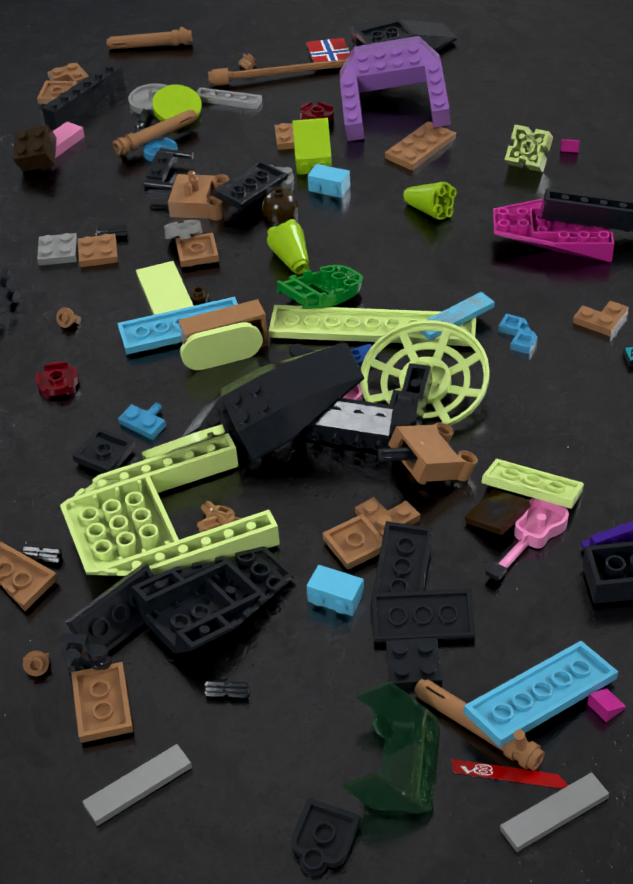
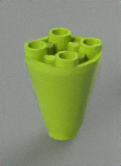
M438 182L407 188L404 191L403 199L414 208L435 219L442 220L452 216L454 198L457 191L455 187H452L447 182Z
M290 219L277 227H271L267 231V244L269 248L291 271L297 275L303 274V271L309 269V260L304 232L300 224L296 223L294 219Z

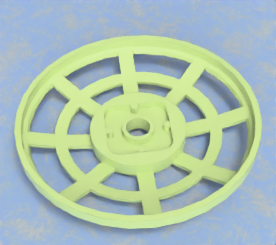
M437 320L411 322L387 332L370 348L361 366V372L365 378L360 382L364 400L373 403L386 401L388 405L393 390L388 391V376L391 375L399 378L401 388L395 390L402 391L409 363L402 370L393 367L401 358L408 355L409 363L431 366L432 384L427 404H432L435 412L424 413L423 419L439 416L442 423L449 426L462 421L476 409L485 396L489 385L490 370L488 358L479 341L463 328ZM419 331L442 332L439 343L424 342L412 345L408 334ZM450 335L457 336L465 341L476 353L464 359L456 350L447 346ZM398 338L401 339L404 349L393 355L387 364L375 359L385 346ZM435 350L433 357L418 358L416 351ZM447 353L452 356L458 364L448 368L441 361L443 354ZM480 360L483 368L482 388H469L471 380L469 366ZM371 367L382 371L380 382L382 393L369 395L367 381ZM463 370V387L451 385V376ZM447 393L459 395L450 405L445 408L443 407L440 400ZM465 396L477 397L471 406L460 415L451 419L447 414L456 408Z

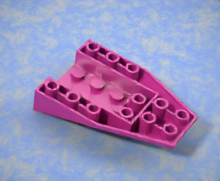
M543 199L493 208L494 235L552 251L612 262L614 249L613 232H609V229L603 227H588L581 224H567L560 221L541 219Z

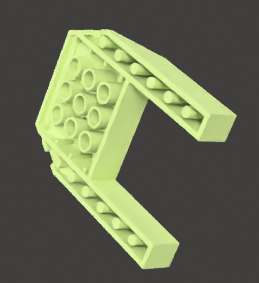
M229 433L100 474L92 480L93 483L85 490L81 488L72 498L63 502L60 507L86 575L127 576L141 564L146 563L153 575L156 576L174 567L189 568L195 562L202 561L205 564L214 562L216 557L225 556L226 558L235 557L237 552L263 546L268 549L280 545L278 525L270 510L179 540L158 496L159 492L238 467L236 446Z

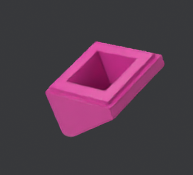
M561 139L560 151L577 153L580 140Z
M608 689L592 692L589 695L587 705L605 722L626 709V706Z

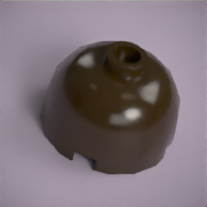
M276 188L271 190L262 201L263 217L266 216L268 221L272 223H286L292 217L295 219L299 214L297 198L287 189Z

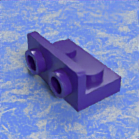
M633 521L594 534L590 539L582 541V548L585 551V546L633 542Z

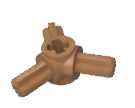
M206 501L205 504L201 505V510L206 515V519L199 521L197 527L201 533L242 518L234 517L235 513L231 508L221 505L215 506L211 501Z

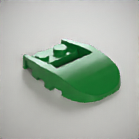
M328 265L320 267V271L312 273V270L309 269L303 271L302 276L292 275L287 281H277V293H284L299 302V304H302V309L332 307L355 296L361 289L363 276L347 266Z

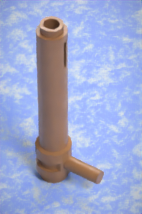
M180 27L179 31L177 29L172 30V32L112 36L107 39V47L111 48V50L161 45L180 46V44L189 45V43H193L192 31L184 27Z
M187 110L134 134L129 133L125 135V138L120 137L114 140L113 148L118 155H126L130 151L138 150L144 144L195 123L197 114L194 110Z
M421 679L417 683L414 692L419 699L503 751L504 756L514 761L516 759L521 767L525 769L530 768L533 771L539 767L545 752L541 750L540 745L533 741L528 742L523 730H516L514 732V740L499 748L463 713L466 702L428 679Z

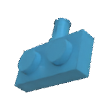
M157 402L149 410H143L131 404L118 418L121 425L151 440H154L166 427L165 420L155 416L162 409V406L159 403L157 404Z

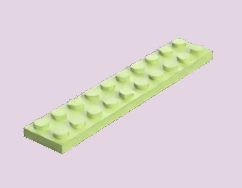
M274 305L269 327V338L376 342L387 332L401 325L427 320L440 312L339 307L302 309V306ZM476 317L459 325V327L468 331L474 337ZM420 332L408 334L412 344L424 342L439 343L441 337L440 335L432 340H428ZM450 335L447 345L470 346L454 335ZM398 338V339H396V340H394V341L391 342V343H401V344H402L400 338Z

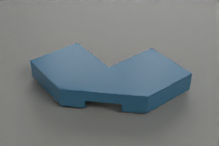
M505 314L498 326V331L515 336L510 344L511 350L530 355L537 343V335L531 331L526 319Z

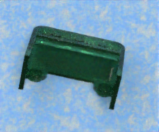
M390 680L356 693V698L373 710L372 727L378 735L385 739L381 773L375 772L344 783L343 789L374 810L414 814L430 811L434 804L440 734L437 718Z

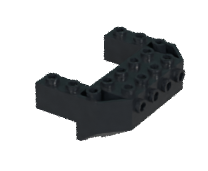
M303 348L301 355L317 350ZM409 363L402 391L393 390L389 405L338 398L332 403L333 406L328 411L324 410L315 418L316 421L309 427L308 425L304 427L301 432L305 438L316 442L321 440L335 445L346 444L352 445L355 448H372L376 451L391 448L388 444L396 426H418L422 423L432 384L431 366Z

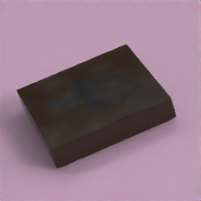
M493 489L464 519L466 524L503 535L531 505L527 499Z

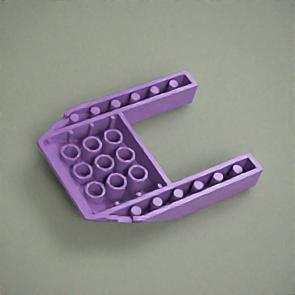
M420 36L353 47L340 70V86L347 141L365 139L359 93L422 82L427 83L433 126L451 125L440 56Z

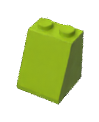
M328 118L293 120L297 175L309 174L316 164L332 167Z

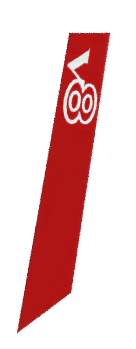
M451 759L453 773L560 789L569 786L558 774Z

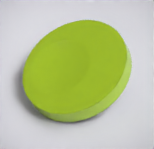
M168 85L159 89L153 97V112L161 122L187 110H194L197 114V119L201 113V99L189 87Z

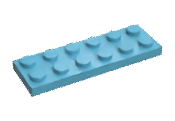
M226 298L118 323L126 355L182 342L179 327L180 319L237 305L236 298Z
M579 641L464 705L463 713L500 748L514 740V732L516 730H523L526 733L589 696L592 692H596L617 679L618 671L585 643Z

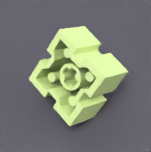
M515 125L511 136L514 145L508 146L505 161L509 165L521 168L526 164L530 170L543 172L547 161L544 152L550 151L553 136L549 131L535 129V133H532L529 127Z

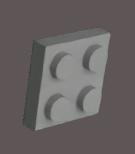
M64 233L61 235L39 237L38 265L77 262V234Z

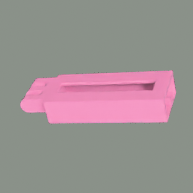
M65 122L53 131L57 137L55 158L85 137L83 127Z

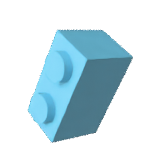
M316 164L308 174V190L342 198L350 187L349 170Z
M318 565L306 586L307 601L316 606H323L338 613L353 616L364 596V579Z

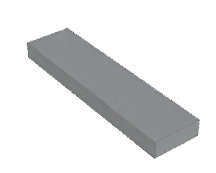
M199 88L196 92L202 103L258 109L262 102V96L207 88Z
M178 744L83 800V806L96 826L191 769V762Z
M591 772L501 824L500 831L514 850L518 852L605 801L609 797V792Z

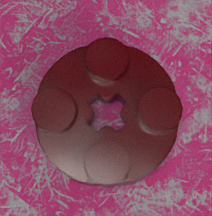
M308 102L301 106V120L328 118V121L334 119L333 106L328 103L318 102V105H312V102Z
M64 361L48 363L44 365V370L41 372L38 370L35 375L37 388L44 397L72 394L79 380L76 367L68 366V363Z

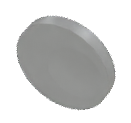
M155 83L134 89L128 97L130 108L138 114L141 113L142 109H149L150 114L155 115L152 108L153 97L159 89L168 85Z

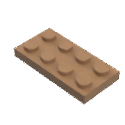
M428 121L385 152V159L413 171L455 140L456 133L441 126L434 127L433 122Z

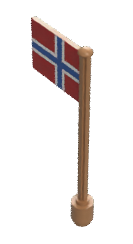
M344 38L306 42V46L313 63L236 72L228 71V68L212 69V71L208 72L209 85H229V81L233 79L340 68L344 65L350 52Z

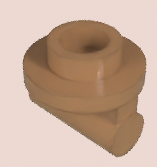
M244 54L243 58L238 62L245 70H252V67L257 65L255 63L256 59L251 54Z
M61 308L57 312L56 320L61 327L68 328L73 323L79 324L81 317L74 315L70 308Z
M35 650L23 657V668L29 675L40 676L47 671L50 663L49 653Z

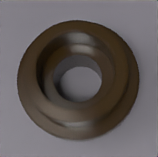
M196 286L190 290L189 297L195 304H203L209 297V291L205 287Z

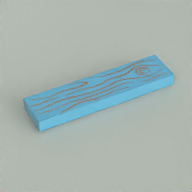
M480 292L427 320L448 322L459 326L494 308L495 302ZM419 331L428 340H432L442 334L440 331Z

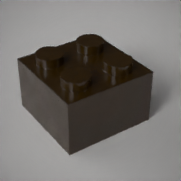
M48 125L15 131L13 160L22 172L55 166L57 137Z

